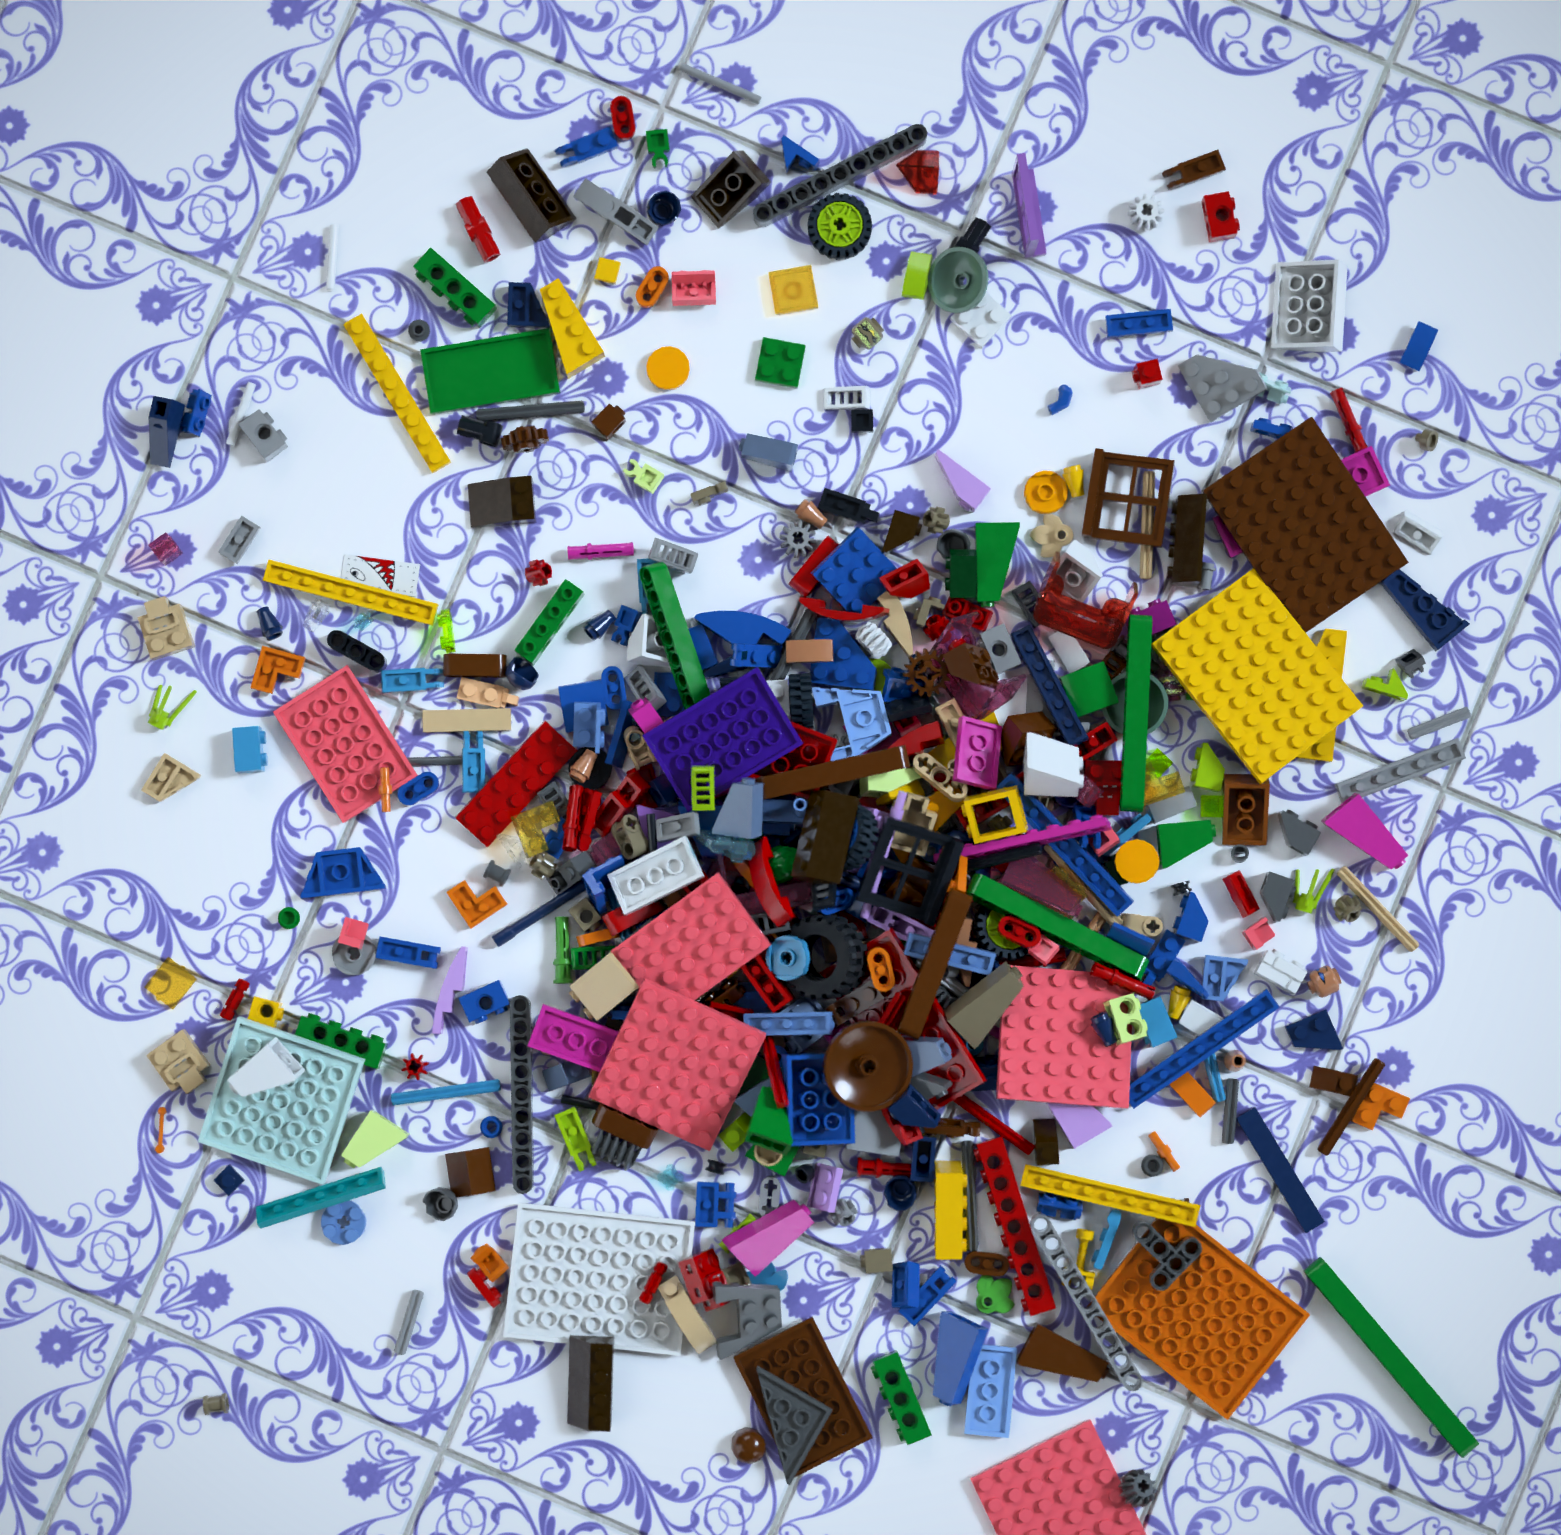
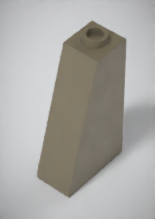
M1004 962L944 1009L947 1021L974 1049L977 1048L1024 987L1021 981L1023 975L1016 966L1011 967L1007 962Z

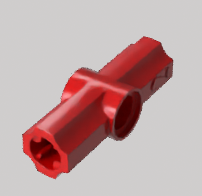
M469 196L460 199L455 203L456 208L465 223L464 227L472 243H475L484 263L497 259L501 255L500 250L491 235L492 232L485 217L481 215L473 197Z

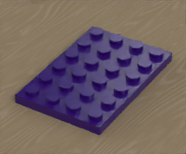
M758 667L642 735L688 812L692 810L691 766L714 765V795L716 796L730 788L733 783L740 782L742 778H747L803 744ZM696 774V778H709V774ZM696 782V786H710V782ZM697 791V795H710V791ZM697 800V804H703L708 800Z

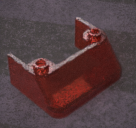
M1056 551L1044 576L1034 607L1035 621L1099 648H1112L1116 644L1138 596L1137 583H1132L1125 600L1110 598L1105 601L1101 610L1061 594L1064 589V581L1060 575L1056 574L1060 565V552Z

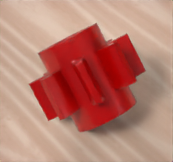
M544 559L529 561L530 567L525 568L527 581L533 583V586L547 585V579L552 577L551 566Z
M933 615L927 619V627L923 631L932 642L934 640L942 642L949 637L950 631L948 629H951L952 625L944 615L941 617L940 615Z
M411 1053L410 1060L403 1059L407 1064L401 1070L409 1073L408 1079L415 1075L416 1079L420 1080L421 1073L428 1074L424 1069L425 1066L429 1065V1062L424 1063L422 1061L423 1054L419 1058H415V1054ZM414 1060L421 1065V1068L417 1070L418 1073L410 1069Z

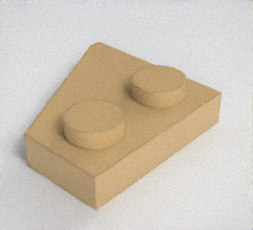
M164 753L141 791L162 802L201 778L202 775Z

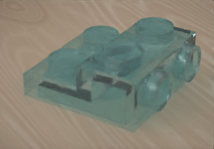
M700 830V835H696V839L703 843V846L708 847L713 853H723L732 862L742 863L744 860H752V857L755 855L754 842L748 838L712 834V830Z

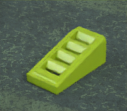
M714 765L691 766L692 811L715 810ZM696 774H709V778H696ZM696 782H710V786H696ZM697 791H710V795H697ZM697 800H710V804H697Z

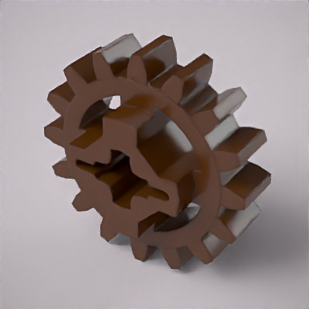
M534 425L517 427L515 430L510 431L509 435H504L503 438H500L502 449L507 451L514 450L516 454L533 452L535 449L540 448L541 444H546L549 441L547 429H536Z
M923 648V654L916 650V657L909 656L910 664H904L908 672H904L903 676L909 678L905 681V684H912L910 688L912 692L918 689L919 696L926 692V695L931 697L932 691L937 695L940 694L938 688L946 689L947 687L944 682L951 680L946 676L950 672L946 668L945 660L942 661L943 654L940 653L936 656L935 649H932L929 653L926 648ZM931 658L935 659L940 667H934ZM921 660V664L914 669L915 665ZM926 668L930 669L931 671H934L932 673H929L928 677L924 676L923 674H920L926 672ZM940 677L938 682L934 684L936 678ZM914 678L921 679L923 687L919 686Z

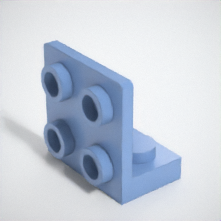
M574 702L573 747H595V753L600 754V748H604L605 735L604 731L600 730V726H605V709H601V703Z

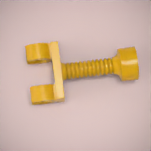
M1077 1228L1076 1238L1079 1239L1080 1245L1076 1266L1081 1274L1085 1276V1281L1092 1290L1095 1272L1084 1270V1263L1088 1248L1087 1243L1094 1239L1095 1231Z

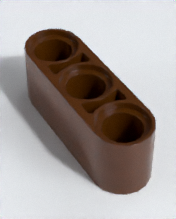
M443 654L444 677H507V655Z
M602 1103L599 1104L591 1120L596 1127L644 1149L650 1148L659 1128Z

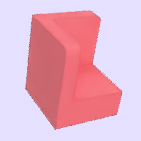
M1111 828V830L1101 832L1100 849L1094 848L1093 837L1088 838V843L1096 855L1100 857L1119 844L1120 839Z
M345 917L338 943L362 949L369 924Z
M1266 917L1261 918L1241 932L1253 950L1259 949L1264 943L1275 937V933L1267 923L1268 919Z

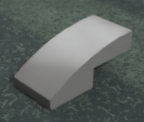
M1190 786L1146 803L1154 824L1198 806Z

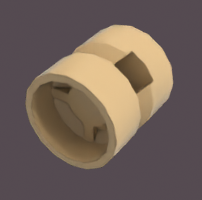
M757 1145L754 1148L757 1161L765 1166L777 1164L783 1155Z

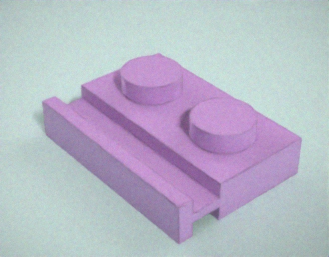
M816 1162L807 1206L834 1213L843 1169Z

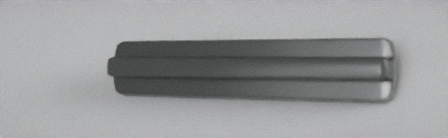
M1228 1078L1226 1082V1100L1222 1129V1143L1233 1144L1235 1138L1239 1080L1234 1078Z

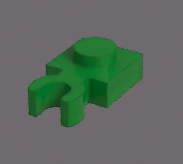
M668 130L646 131L648 154H655L652 158L653 168L656 169V162L658 160H663L665 168L668 167V158L664 155L665 152H670Z

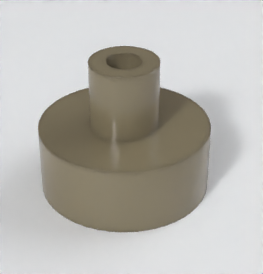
M1426 428L1422 434L1417 433L1415 440L1419 442L1420 448L1429 452L1436 448L1439 439L1438 432Z

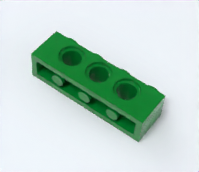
M431 247L413 266L416 271L414 275L422 283L427 281L432 285L431 290L439 298L443 295L449 300L447 302L448 306L455 312L460 310L465 315L463 319L472 327L476 324L481 328L497 310L496 304ZM435 271H442L443 276L440 279L432 278V274ZM452 285L460 287L459 291L455 294L448 292L449 287ZM468 299L476 301L475 306L472 308H466L464 304Z
M565 579L514 651L529 663L535 665L584 597V591Z
M308 1013V1016H301L295 1033L296 1036L366 1059L364 1065L380 1069L388 1043L383 1042V1037L371 1034V1037L362 1035V1030L350 1027V1030L341 1028V1023L329 1020V1023L320 1021V1016ZM318 1027H323L326 1031L325 1037L321 1040L315 1036V1030ZM339 1034H344L347 1038L346 1044L342 1047L336 1043V1037ZM360 1041H365L368 1045V1049L364 1054L359 1053L357 1050V1044Z
M894 1350L873 1359L874 1365L870 1368L874 1378H880L882 1387H879L883 1400H889L891 1407L887 1409L892 1421L897 1420L900 1428L896 1429L900 1441H906L908 1446L932 1436L898 1351ZM888 1372H895L898 1375L897 1381L888 1383L885 1380L886 1374ZM897 1393H904L906 1401L902 1404H897L894 1402V1396ZM905 1414H913L915 1416V1421L911 1425L903 1423L902 1419Z

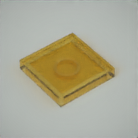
M811 265L768 272L775 316L819 308Z

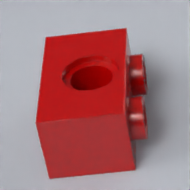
M1229 191L1204 195L1201 204L1209 243L1235 238L1238 234L1237 231H1240V224L1238 218L1234 217L1233 210H1236L1234 197H1230ZM1216 213H1224L1227 217V220H1218L1216 217Z

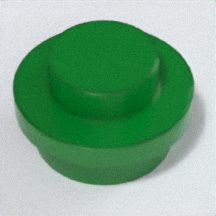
M286 907L279 912L278 922L285 929H293L300 922V914L295 908Z

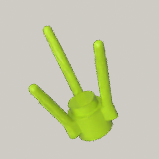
M159 685L152 710L148 715L150 717L148 723L161 730H164L166 725L170 727L177 715L195 696L196 690H193L173 714L168 717L169 713L163 709L172 686H168L158 708L163 688L162 685Z
M1333 868L1330 869L1315 898L1312 894L1319 875V869H1316L1308 893H1301V896H1299L1300 870L1296 869V890L1292 901L1296 903L1295 909L1312 914L1335 871Z

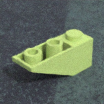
M911 766L859 778L860 796L880 798L886 793L916 780L918 781L922 777Z

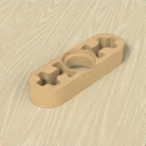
M927 753L917 754L914 757L913 769L918 775L951 801L961 802L967 796V785L953 781V773ZM926 760L927 767L922 766L920 768L919 761L924 762ZM941 772L947 778L944 782H937L934 779V775ZM952 787H954L955 789H958L960 787L962 794H953Z

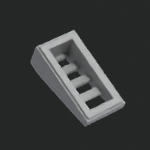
M655 537L648 558L656 562L662 561L668 567L691 574L699 554ZM661 545H663L664 548L661 557H658ZM669 549H672L669 560H666ZM678 552H680V556L677 563H674Z
M638 665L624 677L636 700L640 698L643 700L645 698L644 695L651 691L646 698L656 711L667 702L642 665ZM640 676H642V678L634 684V681Z

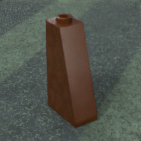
M1037 1322L1016 1359V1363L1020 1366L1098 1383L1101 1378L1105 1379L1110 1369L1107 1360Z

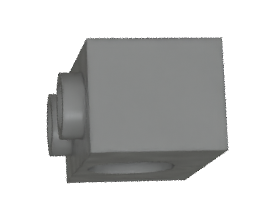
M258 409L238 425L262 457L269 462L288 448V445L285 443L288 438L281 429L276 431L272 426L275 421L267 411L263 414ZM263 430H270V436L267 439L260 438V433Z
M1004 623L979 634L978 646L988 651L991 657V666L998 675L1022 664ZM995 645L1002 646L1004 654L1001 656L994 655L992 647Z

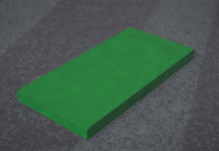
M550 328L420 349L431 415L560 394Z

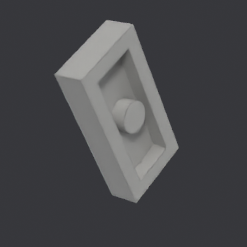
M241 515L218 553L238 565L261 527Z
M690 812L656 819L657 841L662 843L677 840L683 836L700 835L698 813Z

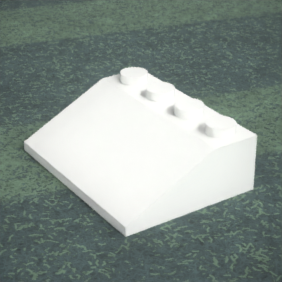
M1340 260L1276 262L1272 349L1342 352L1348 267Z

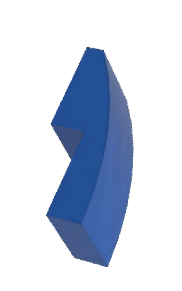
M1418 320L1399 363L1420 371L1438 333V329Z

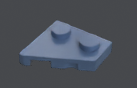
M1205 955L1202 986L1209 995L1205 1000L1224 1001L1242 970L1248 964V960Z

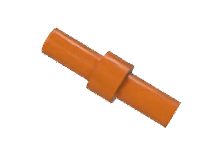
M385 767L380 768L381 785H379V795H381L382 812H391L390 794H392V785H390L389 768Z
M1156 1131L1149 1134L1148 1137L1158 1150L1156 1152L1161 1159H1165L1172 1171L1175 1172L1181 1168L1171 1154L1172 1150L1168 1144L1165 1145Z

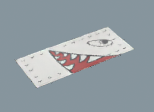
M344 554L341 578L416 597L420 564Z

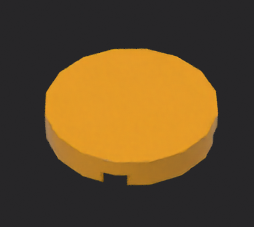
M671 346L655 350L648 358L646 365L647 376L651 383L663 390H675L681 387L688 379L690 372L689 360L685 353Z
M1046 470L1032 475L1024 488V497L1027 505L1031 510L1039 514L1057 512L1063 507L1068 494V488L1064 479L1057 473Z
M1135 839L1127 841L1120 846L1116 852L1114 863L1116 871L1121 878L1129 883L1139 884L1147 882L1154 877L1159 867V857L1153 845L1144 840Z

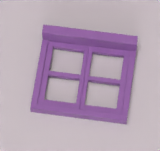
M1020 153L1016 155L1011 174L1024 257L1045 256L1047 251L1034 168L1028 169L1026 153Z

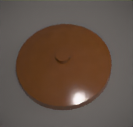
M876 1021L856 1022L839 1031L829 1043L823 1061L824 1078L835 1098L852 1109L865 1112L881 1110L895 1103L906 1091L913 1072L912 1054L905 1039L892 1027Z

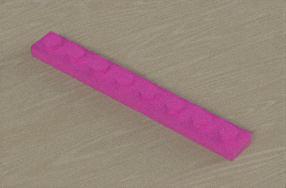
M1095 815L1090 817L1088 821L1072 820L1068 822V825L1061 827L1059 825H1050L1046 827V830L1042 831L1037 829L1027 830L1024 835L1007 836L1001 840L995 841L994 839L978 845L968 843L964 845L961 856L967 857L969 860L1035 843H1040L1041 845L1108 831L1111 830V824L1106 817ZM939 850V853L933 854L935 864L937 863L941 850Z

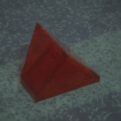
M916 150L896 164L915 191V194L937 195L939 151Z

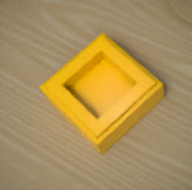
M599 257L594 279L616 284L621 262Z

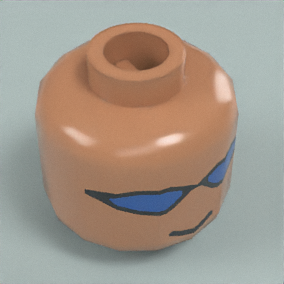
M1328 965L1310 972V981L1307 982L1310 992L1312 994L1316 993L1321 998L1339 991V984H1342L1335 967L1331 968Z

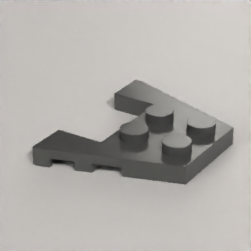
M712 1282L713 1299L716 1304L736 1300L738 1333L716 1338L719 1360L725 1359L782 1328L780 1289L777 1285L751 1284L750 1286L739 1285V1283L727 1285L721 1282Z

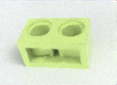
M1134 993L1103 1003L1108 1015L1112 1017L1117 1039L1116 1045L1147 1036V1023L1141 1018L1139 1011L1141 1010L1139 999L1135 998ZM1121 1002L1125 1003L1128 1007L1126 1014L1120 1010ZM1128 1024H1131L1135 1029L1133 1035L1127 1032L1126 1027Z

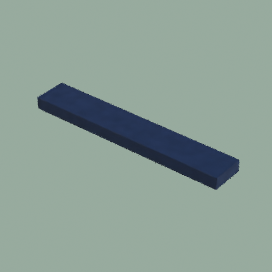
M1031 625L1011 633L1010 636L1065 743L1076 746L1089 740Z
M1256 1107L1236 1117L1237 1122L1304 1232L1308 1233L1324 1223L1323 1217Z

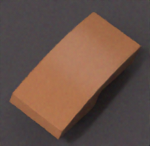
M833 640L786 641V663L833 662Z

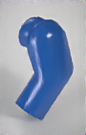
M1063 384L1059 386L1058 400L1047 406L1051 415L1069 407L1073 392L1068 385Z

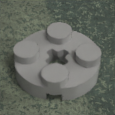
M368 935L365 937L362 949L358 950L359 958L355 957L353 960L348 952L350 949L354 950L355 947L338 943L339 937L336 939L332 947L334 964L339 971L347 975H362L372 968L376 961L377 947Z

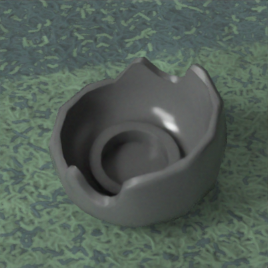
M953 528L944 531L939 536L936 549L942 558L945 559V557H949L950 549H970L971 542L966 533Z
M437 1187L426 1193L422 1200L426 1205V1213L435 1220L446 1221L452 1218L458 1209L457 1197L448 1188Z

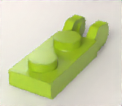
M576 1107L554 1115L569 1153L573 1156L579 1172L584 1170V1164L578 1153L585 1150L592 1166L597 1165L594 1154H592L591 1143Z

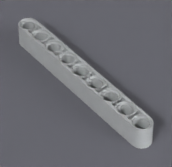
M1043 1213L1033 1215L1030 1220L1032 1231L1121 1383L1128 1391L1134 1392L1139 1390L1143 1383L1139 1371L1050 1219ZM1039 1218H1043L1047 1222L1046 1227L1042 1230L1034 1227L1035 1221ZM1049 1238H1055L1058 1240V1245L1054 1249H1048L1046 1241ZM1062 1257L1069 1259V1265L1064 1269L1057 1266L1058 1260ZM1072 1277H1078L1081 1280L1077 1288L1069 1286V1280ZM1085 1296L1092 1298V1303L1089 1307H1082L1080 1305V1300ZM1095 1316L1103 1318V1324L1099 1327L1091 1324ZM1108 1335L1115 1338V1342L1111 1346L1103 1344V1339ZM1118 1355L1126 1357L1125 1364L1121 1366L1116 1365L1114 1360ZM1131 1374L1138 1377L1134 1385L1126 1383V1378Z

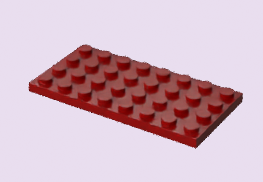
M893 928L866 943L868 951H865V957H867L869 950L874 947L885 949L890 957L895 984L892 989L885 992L887 997L849 1019L851 1024L860 1021L879 1022L896 992L907 996L908 1001L919 970L911 957L903 954L905 947ZM876 954L873 959L875 962H879L882 957L880 954ZM837 962L821 971V976L828 978L834 972ZM864 964V969L867 970L865 976L859 977L861 983L858 987H853V991L871 980L868 964ZM886 976L879 978V982L882 984L887 981ZM935 997L920 1037H941L948 1043L951 1049L952 1058L949 1061L925 1071V1073L950 1080L953 1084L947 1089L948 1094L939 1099H936L935 1096L928 1099L930 1104L938 1110L984 1083L986 1078L955 1028L947 1021L944 1010ZM907 1001L891 1026L896 1031Z

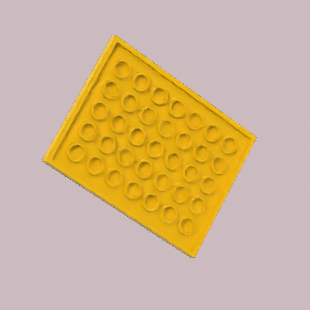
M1254 568L1151 644L1154 651L1260 785L1363 707V704L1269 586L1265 585Z

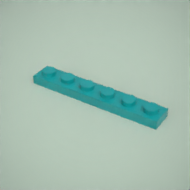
M378 1167L257 1206V1225L262 1229L386 1189L384 1170L382 1167Z

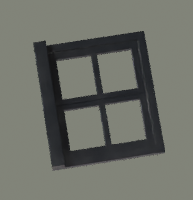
M886 815L875 843L876 847L872 851L856 894V900L922 920L926 925L934 927L965 844L959 838ZM894 831L916 837L906 864L884 857ZM921 839L943 846L933 873L911 866ZM881 865L903 872L893 899L871 892ZM908 874L930 881L920 907L899 901Z

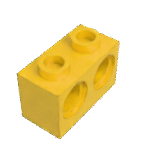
M254 996L248 1019L276 1028L277 1022L281 1021L284 1015L283 1003ZM267 1004L273 1009L270 1017H265L262 1013L263 1007Z

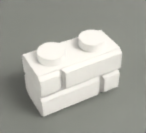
M1272 949V951L1266 950L1253 974L1290 995H1295L1307 974V971L1303 970L1304 965L1293 959L1291 962L1283 958L1285 955L1276 949Z

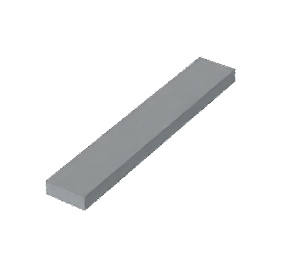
M1459 738L1339 782L1334 784L1341 803H1343L1354 793L1365 797L1466 759Z

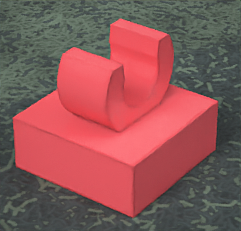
M1041 934L1040 942L1034 948H1029L1028 954L1046 966L1059 951V945Z

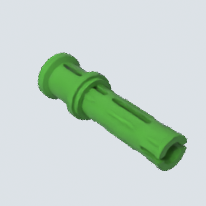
M555 917L556 959L553 961L555 966V980H553V984H572V962L569 959V917Z

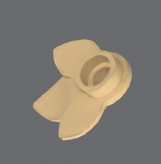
M1046 514L1043 516L1044 525L1035 527L1031 531L1030 537L1035 542L1042 544L1040 556L1050 558L1058 555L1063 546H1067L1072 542L1074 533L1068 525L1062 523L1058 516ZM1061 531H1064L1066 533V536L1063 539L1059 538V533Z

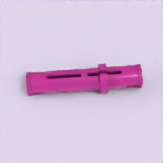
M633 542L599 545L587 543V545L567 546L568 560L588 558L589 561L593 560V558L634 556Z

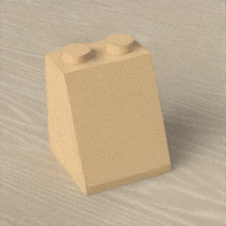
M610 952L569 986L571 989L569 994L576 1003L579 1001L583 1003L586 1007L583 1009V1012L590 1020L595 1018L598 1021L638 989L639 986L613 953Z

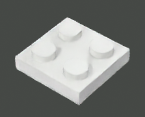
M986 292L976 307L967 312L954 313L950 320L979 347L983 348L1012 315Z

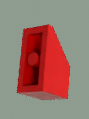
M918 558L879 577L880 582L892 596L912 599L930 589L929 574Z

